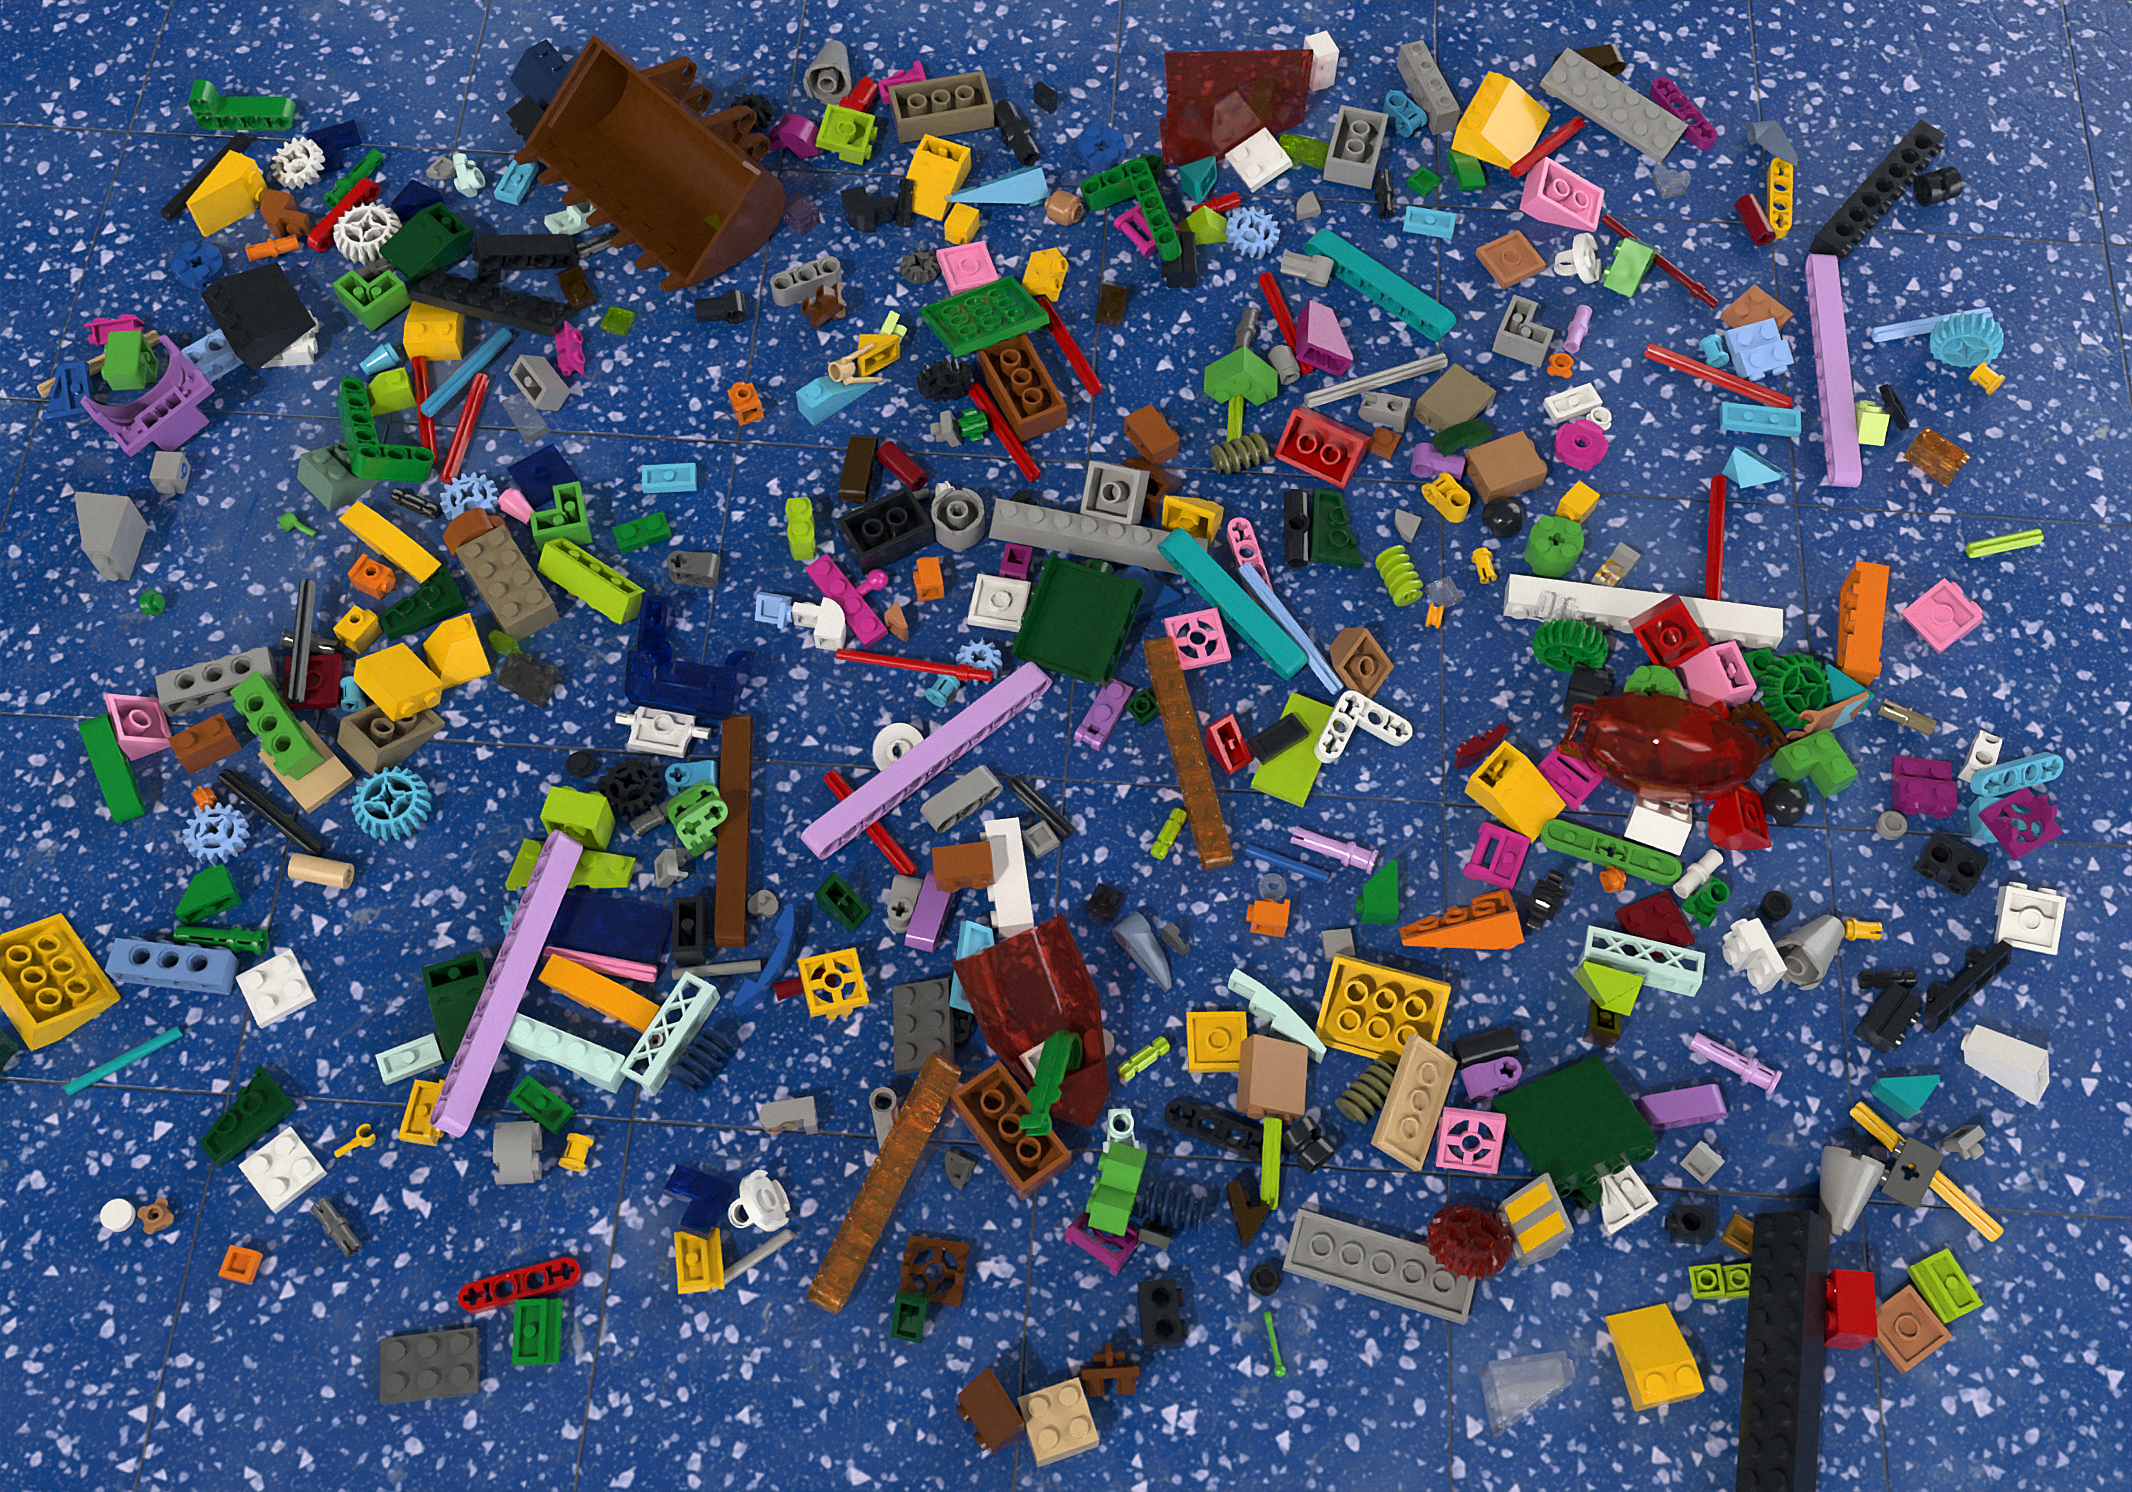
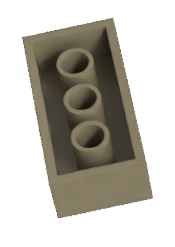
M984 71L888 87L890 109L899 143L922 140L925 134L939 137L994 127V106Z
M504 525L455 549L461 566L511 645L560 619L554 602Z

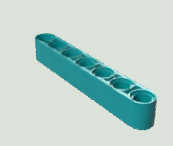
M1321 228L1304 244V251L1307 256L1320 255L1333 260L1332 274L1432 341H1440L1456 325V318L1450 310L1330 230Z
M1177 527L1157 545L1162 556L1213 608L1217 607L1218 613L1279 676L1289 681L1308 663V657L1295 642L1184 529Z

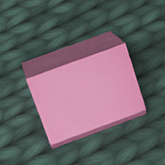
M118 694L105 695L117 743L131 761L171 747L168 740L171 734L164 710L159 703V698Z

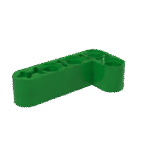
M202 79L193 82L188 102L196 122L206 130H289L293 125L296 109L294 101L287 97H219L214 85Z
M109 713L78 723L88 755L115 823L119 825L146 815L145 804L126 753L117 743Z

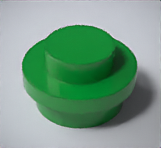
M149 589L140 595L139 604L144 614L159 616L165 607V600L157 590Z

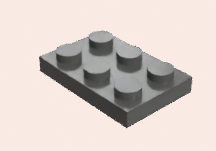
M949 978L893 986L894 1071L897 1074L955 1066L953 1007L949 1006L952 981Z
M477 1327L380 1339V1403L382 1405L480 1394L479 1329Z

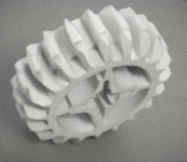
M373 202L369 206L362 203L359 208H355L352 205V211H344L345 217H338V224L334 225L333 234L336 246L347 260L351 259L355 264L361 261L365 266L366 262L370 260L374 262L383 257L379 253V248L402 228V224L391 208H386L383 204L376 206Z

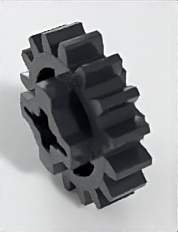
M947 358L939 362L935 360L933 361V366L925 365V371H919V377H916L920 395H924L925 399L933 397V402L939 399H943V402H947L950 399L957 400V395L965 396V390H971V384H974L971 367L966 366L965 361L958 364L957 359H953L951 362H948Z
M625 757V763L622 764L615 760V768L606 767L607 776H600L599 778L602 784L598 786L600 794L607 798L611 811L614 812L618 809L621 817L625 815L626 811H629L632 817H635L636 810H640L645 814V806L654 805L653 797L660 798L661 796L658 788L662 787L660 778H658L657 769H652L649 761L642 765L640 757H637L634 762H631L629 757ZM641 775H644L648 779V783H646L645 780L641 778ZM612 790L619 795L618 799L612 794Z
M1551 869L1546 881L1538 879L1525 907V910L1531 912L1526 926L1540 931L1545 919L1553 921L1566 890L1559 888L1565 874Z

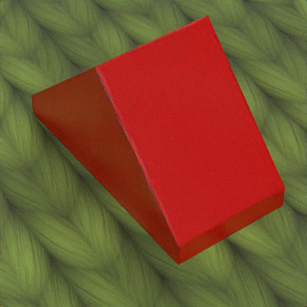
M1228 713L1207 726L1205 746L1229 775L1253 761L1232 713Z

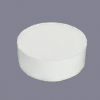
M111 1200L101 1210V1223L113 1232L124 1231L134 1222L135 1209L126 1200Z

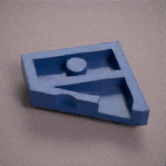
M83 360L58 365L55 383L51 386L48 395L51 400L47 412L43 411L42 420L51 422L89 414L80 403L85 395L94 401L88 362Z
M1133 565L1114 573V576L1129 580L1130 577L1138 579L1146 587L1134 621L1182 602V597L1179 593L1140 566Z

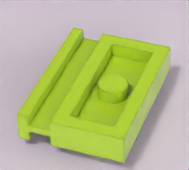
M1948 1248L1906 1269L1929 1308L1943 1325L1983 1305Z

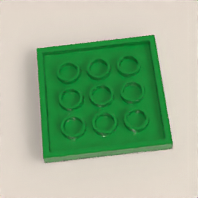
M1011 275L919 308L922 320L954 358L967 356L972 351L980 348H989L999 341L1013 339L1018 334L1029 330H1038L1043 325L1050 323L1048 313Z

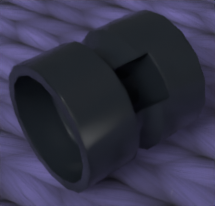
M1953 166L1921 174L1915 178L1913 183L1915 199L1921 206L1927 207L1940 201L1956 198L1962 192V178L1958 170Z
M1311 1116L1300 1120L1281 1138V1143L1289 1153L1298 1155L1297 1162L1308 1175L1322 1167L1338 1151L1327 1136L1320 1135L1321 1128Z

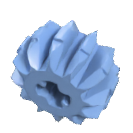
M983 638L979 641V644H975L974 641L970 640L969 647L962 645L960 654L956 656L958 666L961 663L972 665L976 669L993 671V679L996 680L998 671L1002 669L1000 650H995L993 642L985 645ZM973 679L974 685L977 686L981 680Z

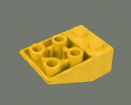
M928 134L924 135L914 153L906 178L912 179L914 182L913 191H911V194H913L911 212L942 222L952 202L945 201L944 196L959 191L971 170L970 148Z
M1505 740L1471 775L1464 791L1517 834L1530 838V844L1539 837L1543 825L1548 820L1555 819L1566 807L1565 802L1532 762Z

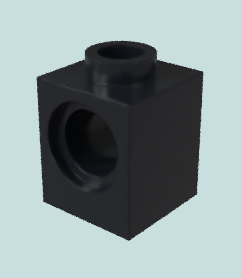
M1676 1204L1669 1211V1214L1665 1216V1231L1670 1234V1243L1708 1245L1715 1238L1713 1207ZM1682 1219L1690 1220L1695 1230L1692 1231L1685 1228Z

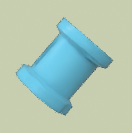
M1718 334L1709 335L1699 343L1700 348L1707 357L1706 364L1715 368L1724 366L1730 359L1728 353L1723 350V340Z
M938 674L937 681L932 688H927L924 694L934 705L945 707L947 698L953 690L959 688L960 682L954 676Z
M353 676L343 678L340 681V687L343 689L344 699L341 701L342 709L347 712H358L367 708L364 692L355 683Z

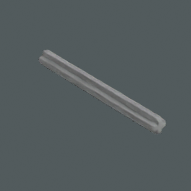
M1445 353L1435 354L1306 393L1304 395V402L1307 408L1319 406L1445 368L1448 359Z

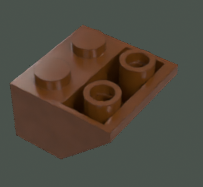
M1138 456L1124 460L1123 466L1150 471L1142 514L1156 520L1163 510L1165 496H1173L1182 484V479Z

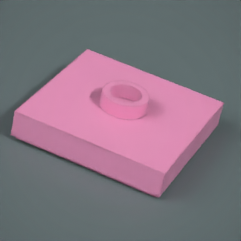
M984 241L936 251V257L951 296L999 280Z

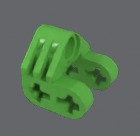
M702 780L671 799L666 806V812L674 825L678 837L687 850L696 858L718 844V838L712 831V828L726 819L728 808L724 800L719 797L716 786L711 781ZM706 790L710 796L702 797L701 791ZM681 805L685 808L684 812L677 813L676 808ZM714 806L718 807L719 811L715 815L710 812V809Z

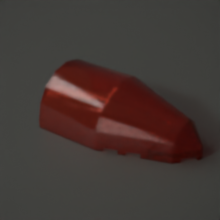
M1058 913L1053 918L996 945L951 962L988 1046L1002 1059L1028 1090L1037 1085L1033 1082L1034 1079L1019 1056L1043 1043L1047 1037L1054 1035L1057 1030H1068L1070 1033H1078L1082 1041L1079 1069L1065 1071L1063 1082L1058 1086L1062 1092L1061 1097L1055 1103H1051L1049 1113L1054 1118L1085 1128L1094 1126L1109 1093L1100 996L1063 913Z

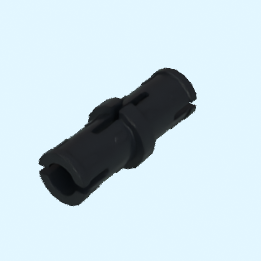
M1383 169L1384 178H1382L1381 170L1375 173L1377 187L1375 199L1378 201V217L1385 219V210H1387V216L1390 219L1394 216L1392 203L1394 190L1391 188L1390 171Z

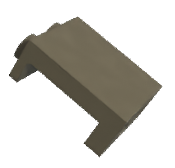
M1455 363L1417 400L1414 416L1419 422L1439 433L1453 425L1473 420L1481 411L1486 413L1492 407L1496 391Z

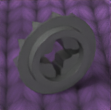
M922 248L919 252L911 250L909 255H903L902 262L900 263L902 276L909 282L916 284L932 281L940 271L937 257L931 251L924 252ZM916 262L924 264V271L919 266H916Z

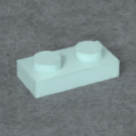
M434 1033L375 1055L383 1082L386 1085L445 1063Z

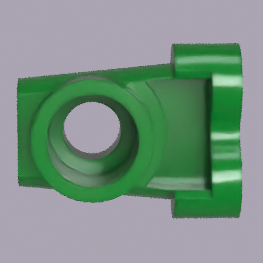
M1710 876L1693 896L1689 895L1681 907L1685 912L1694 916L1699 924L1709 927L1716 918L1714 912L1718 905L1728 900L1730 895L1729 888L1724 882H1721L1714 876Z

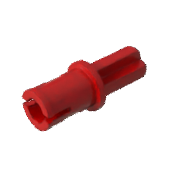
M1232 192L1218 198L1213 196L1210 201L1192 206L1191 210L1194 213L1205 205L1221 215V212L1240 206L1241 199L1237 192Z

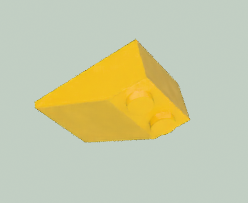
M229 150L188 199L186 204L202 236L208 237L256 211L261 205L268 188L254 159Z
M412 301L404 323L403 345L410 362L414 356L418 357L420 355L424 356L426 361L462 360L465 314Z
M1666 1303L1605 1317L1635 1412L1693 1399L1705 1391L1695 1359Z

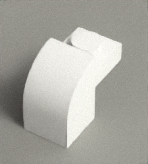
M823 597L821 606H816L810 602H794L792 608L794 625L815 628L813 635L816 648L837 651L838 648H844L847 636L843 610L835 601Z

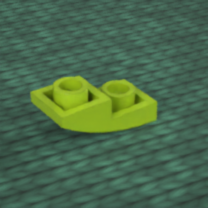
M1751 1263L1728 1266L1710 1264L1688 1267L1693 1299L1749 1298Z

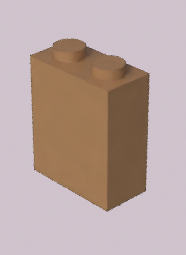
M1523 430L1469 449L1465 454L1464 468L1485 504L1498 497L1504 496L1509 498L1543 485L1547 474L1546 463L1543 459L1539 458L1532 440L1527 438Z
M1253 1034L1243 1040L1240 1048L1236 1111L1247 1113V1116L1253 1119L1279 1118L1282 1121V1125H1290L1293 1121L1303 1117L1305 1110L1308 1046Z

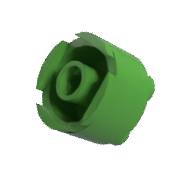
M1542 516L1532 527L1524 549V559L1526 563L1528 562L1531 565L1532 571L1541 577L1557 579L1568 572L1570 573L1575 568L1584 545L1580 524L1563 517Z
M1656 665L1640 666L1629 677L1624 687L1625 704L1635 719L1645 727L1665 728L1666 725L1677 722L1685 712L1687 706L1685 691L1675 674L1665 667Z

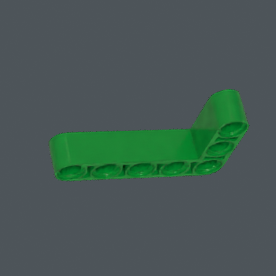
M1132 159L1082 182L1080 186L1081 193L1087 207L1092 211L1101 210L1136 195L1161 258L1165 261H1172L1181 255L1182 248L1145 159Z
M343 377L340 381L336 405L352 472L364 479L405 482L428 481L435 459L434 453L424 447L379 444L364 383L356 377Z

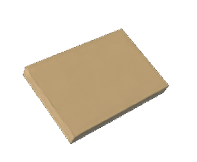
M304 720L300 723L325 759L298 781L288 774L283 776L273 765L276 762L273 756H269L264 750L259 752L258 756L303 809L310 814L355 781V778Z

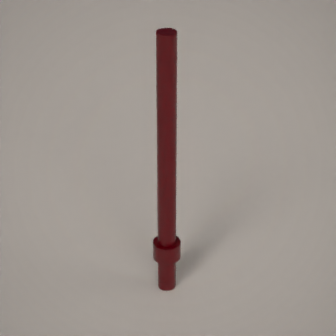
M1608 213L1602 217L1601 222L1623 239L1633 237L1642 241ZM1658 252L1656 253L1652 262L1687 288L1692 297L1696 300L1701 299L1713 310L1719 306L1720 301L1706 291L1707 287L1699 281H1693Z

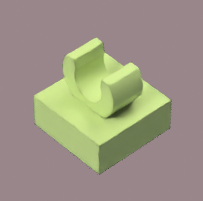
M890 311L879 335H897L901 342L907 328L896 324L900 315Z

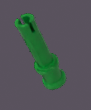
M371 149L345 178L338 179L336 186L330 192H326L323 195L324 202L333 209L361 179L368 178L375 168L384 161L382 154L376 149Z
M178 925L174 931V941L178 944L194 943L203 946L227 947L234 953H239L241 950L254 951L256 955H263L268 946V932L266 929H258L257 931L243 930L242 927L223 930Z

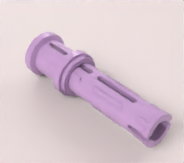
M1298 826L1295 827L1294 837L1291 838L1290 843L1340 859L1344 866L1353 865L1366 870L1367 874H1372L1378 858V850L1369 851L1356 846V843L1352 841L1345 844L1299 828Z
M1699 1032L1696 1033L1688 1048L1739 1074L1743 1082L1747 1083L1750 1081L1765 1089V1093L1771 1095L1782 1074L1780 1070L1773 1071L1760 1064L1759 1060L1755 1057L1748 1059Z

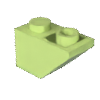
M1860 400L1859 404H1854L1859 443L1884 446L1890 415L1883 411L1881 406L1875 405L1876 402Z

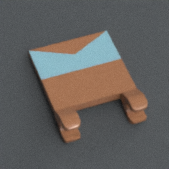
M1866 691L1821 711L1805 710L1801 712L1797 720L1807 719L1810 721V724L1804 727L1806 732L1790 731L1786 735L1787 740L1793 739L1798 741L1825 728L1831 731L1852 722L1870 695Z

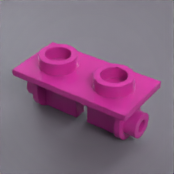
M133 314L120 315L119 319L114 320L97 318L92 320L93 323L84 324V327L92 332V334L88 335L90 344H95L96 346L108 343L109 332L141 330L144 335L143 328L138 326L145 325L141 319Z
M564 321L565 329H560L555 334L556 348L560 354L557 356L558 370L563 376H569L575 370L583 376L585 375L583 364L585 363V357L582 353V334L577 328Z

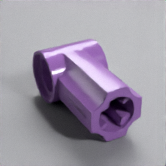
M1419 443L1414 448L1410 471L1413 475L1420 478H1428L1433 474L1439 475L1442 472H1447L1454 479L1461 480L1465 457L1454 454L1443 457L1434 445Z

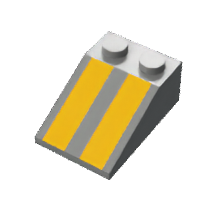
M1549 1173L1541 1175L1502 1201L1497 1208L1496 1220L1498 1226L1502 1231H1506L1510 1240L1508 1242L1510 1254L1514 1260L1519 1261L1521 1268L1556 1256L1574 1233Z

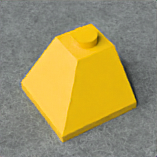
M1166 495L1163 501L1161 529L1172 532L1177 527H1180L1190 536L1208 539V546H1211L1222 523L1224 507L1219 506L1213 501H1205L1200 498Z
M470 613L443 621L423 643L431 671L444 683L443 690L492 673Z

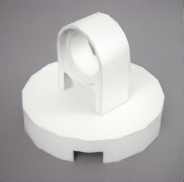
M1590 233L1577 234L1574 237L1573 249L1558 253L1555 256V272L1563 276L1578 273L1580 279L1585 284L1599 280L1601 277V259L1596 260L1594 250H1598L1594 237ZM1568 262L1571 263V265H1562L1560 263Z
M756 1170L742 1179L740 1198L730 1205L728 1211L729 1220L734 1226L744 1228L756 1224L765 1231L774 1232L788 1223L789 1218H786L785 1212L790 1210L787 1195L776 1179L771 1182L765 1177L768 1172ZM741 1205H743L749 1216L747 1221L742 1220L739 1215Z

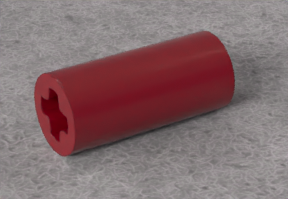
M1746 194L1740 197L1735 202L1734 207L1752 242L1757 247L1770 243L1775 237V232L1754 194Z
M893 441L886 442L876 454L877 460L901 482L909 486L911 491L920 490L927 483L929 474Z

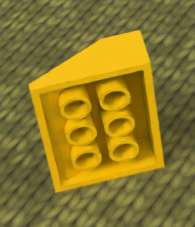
M1489 71L1457 125L1451 149L1509 170L1510 166L1534 148L1551 114L1512 79Z
M62 913L0 934V1006L31 1051L61 1040L120 1000L121 996Z
M1335 953L1314 1034L1325 1046L1373 1059H1381L1384 1062L1398 1065L1409 1034H1417L1436 1047L1451 985L1447 982Z

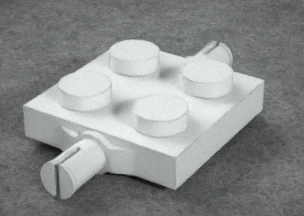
M643 695L640 706L634 715L618 711L615 718L617 724L631 725L632 732L628 741L630 749L684 758L688 743L692 737L709 740L711 728L695 726V719L698 713L697 704Z

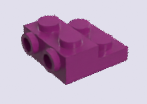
M1897 755L1892 758L1893 810L1903 811V813L1908 815L1928 814L1934 818H1945L1952 815L1957 809L1956 782H1952L1951 762Z

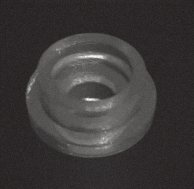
M1278 874L1264 875L1258 884V892L1263 899L1279 901L1285 896L1287 891L1286 881ZM1268 884H1276L1278 888L1272 890L1268 887Z

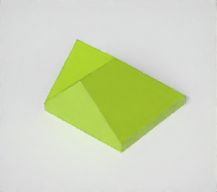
M1584 961L1575 970L1573 976L1600 1008L1627 1016L1631 1014L1643 981L1641 976Z

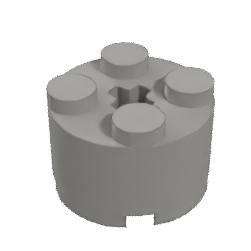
M949 488L940 492L934 498L931 508V522L935 539L941 545L952 549L954 552H963L966 548L972 547L980 541L985 533V512L983 501L977 493L967 488H962V490Z
M534 1121L495 1123L493 1163L499 1166V1172L494 1173L496 1185L535 1183V1180H542V1162L540 1161L539 1152H536L542 1150L543 1145L540 1124L534 1123Z

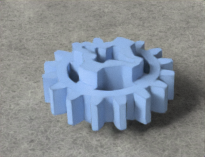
M1243 207L1240 213L1234 211L1232 218L1229 217L1225 231V235L1228 236L1227 243H1234L1232 248L1234 251L1241 249L1242 256L1248 252L1251 258H1254L1255 253L1263 257L1265 251L1270 254L1273 247L1277 245L1280 230L1277 229L1278 222H1271L1273 215L1265 216L1264 209L1256 212L1255 207H1251L1250 211Z
M473 472L471 477L468 478L465 473H462L460 480L453 477V485L445 484L446 493H440L442 499L440 505L448 520H454L460 514L475 508H483L486 515H496L494 507L500 506L498 504L500 495L493 480L488 481L484 474L478 478L476 472Z
M217 803L215 809L205 805L204 813L196 810L194 813L197 818L186 821L190 829L183 830V834L187 837L183 842L193 857H197L202 863L208 859L212 865H216L218 858H221L224 863L228 862V855L232 854L237 857L236 849L238 847H246L242 839L250 837L246 830L249 824L244 819L242 813L239 810L235 811L230 804L225 809L221 803Z

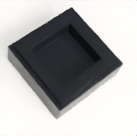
M1039 81L1034 85V103L1052 115L1057 111V92Z

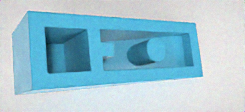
M858 367L852 377H858ZM829 375L820 377L796 392L798 409L815 427L874 388L876 384L852 383L844 385L843 381L835 382Z

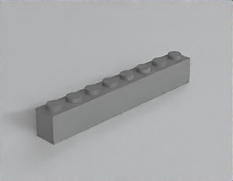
M996 498L989 538L1181 575L1162 556L1157 548V545L1171 532ZM1191 536L1207 552L1208 539Z

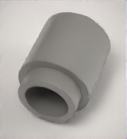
M1277 345L1272 348L1268 355V360L1271 367L1278 372L1277 380L1283 385L1291 384L1298 380L1300 377V367L1295 359L1292 348L1285 345Z

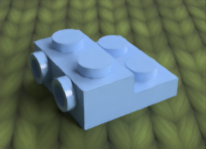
M1774 318L1727 330L1724 333L1738 377L1755 382L1765 378V374L1771 372L1773 376L1783 374L1789 371L1788 367L1794 363L1787 339L1781 340Z

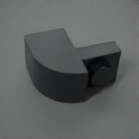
M865 186L840 191L846 221L853 229L860 232L873 233L875 232L874 224L896 220V203L893 196L869 201Z

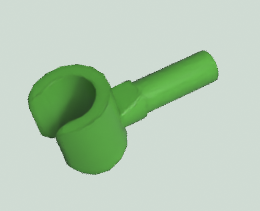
M286 512L277 519L280 522L279 525L286 532L295 527L311 537H315L317 534L316 531L299 522L291 512Z

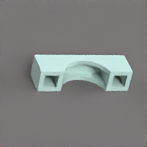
M515 1014L504 1040L510 1051L534 1061L546 1060L561 1065L580 1075L589 1083L617 1094L625 1078V1075L619 1071L626 1061L624 1055L522 1014Z

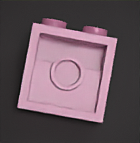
M1944 578L1902 611L1901 616L1940 654L1955 641L1961 640L1980 625L1983 620L1981 615L1983 611L1974 601L1969 603L1962 596L1964 593L1955 582L1950 583Z

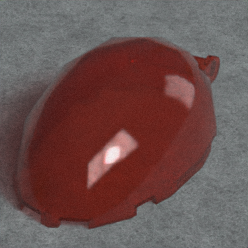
M1623 692L1622 696L1617 697L1604 695L1596 698L1595 706L1575 703L1571 710L1573 715L1563 740L1559 741L1556 747L1557 751L1562 755L1584 760L1591 771L1615 788L1646 800L1686 804L1729 798L1752 778L1761 765L1757 743L1741 725L1737 723L1735 725L1730 724L1722 719V714L1709 707L1676 696L1653 693V696L1635 695L1636 692ZM1582 720H1589L1582 739H1580L1579 743H1575L1574 741Z

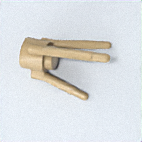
M870 343L842 359L831 362L828 366L830 378L835 382L843 381L844 385L882 382L883 379L881 377H852L856 370L852 360L875 346L874 343Z

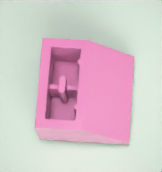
M1735 641L1708 647L1676 667L1684 689H1688L1690 692L1689 698L1696 711L1706 709L1717 701H1724L1727 708L1742 705L1744 702L1748 703L1757 688Z

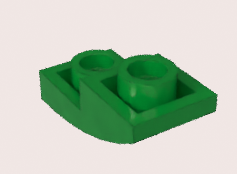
M1453 149L1448 150L1447 156L1451 174H1456L1459 190H1483L1486 183L1478 159Z

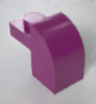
M785 114L780 123L775 125L769 132L768 139L771 142L769 150L772 152L788 146L800 159L815 155L820 149L816 147V140L820 129L805 117L796 114Z

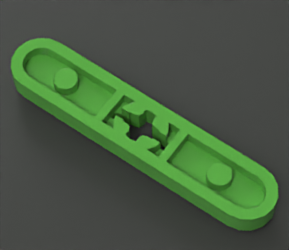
M1548 820L1541 829V842L1552 850L1605 867L1612 865L1615 869L1619 868L1626 874L1660 885H1673L1682 873L1680 862L1671 855L1562 820ZM1609 847L1614 848L1613 852L1615 854L1612 858L1608 857V853L1605 851Z

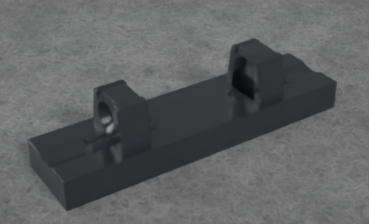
M2001 940L1986 955L1972 949L1965 955L1964 965L1969 970L1947 990L1935 983L1927 989L1926 1000L1931 1004L1924 1011L1925 1020L1923 1027L1934 1033L2010 964L2012 945Z

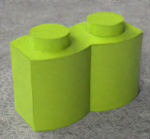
M808 497L788 498L785 511L791 555L795 561L814 559L817 545L811 502Z

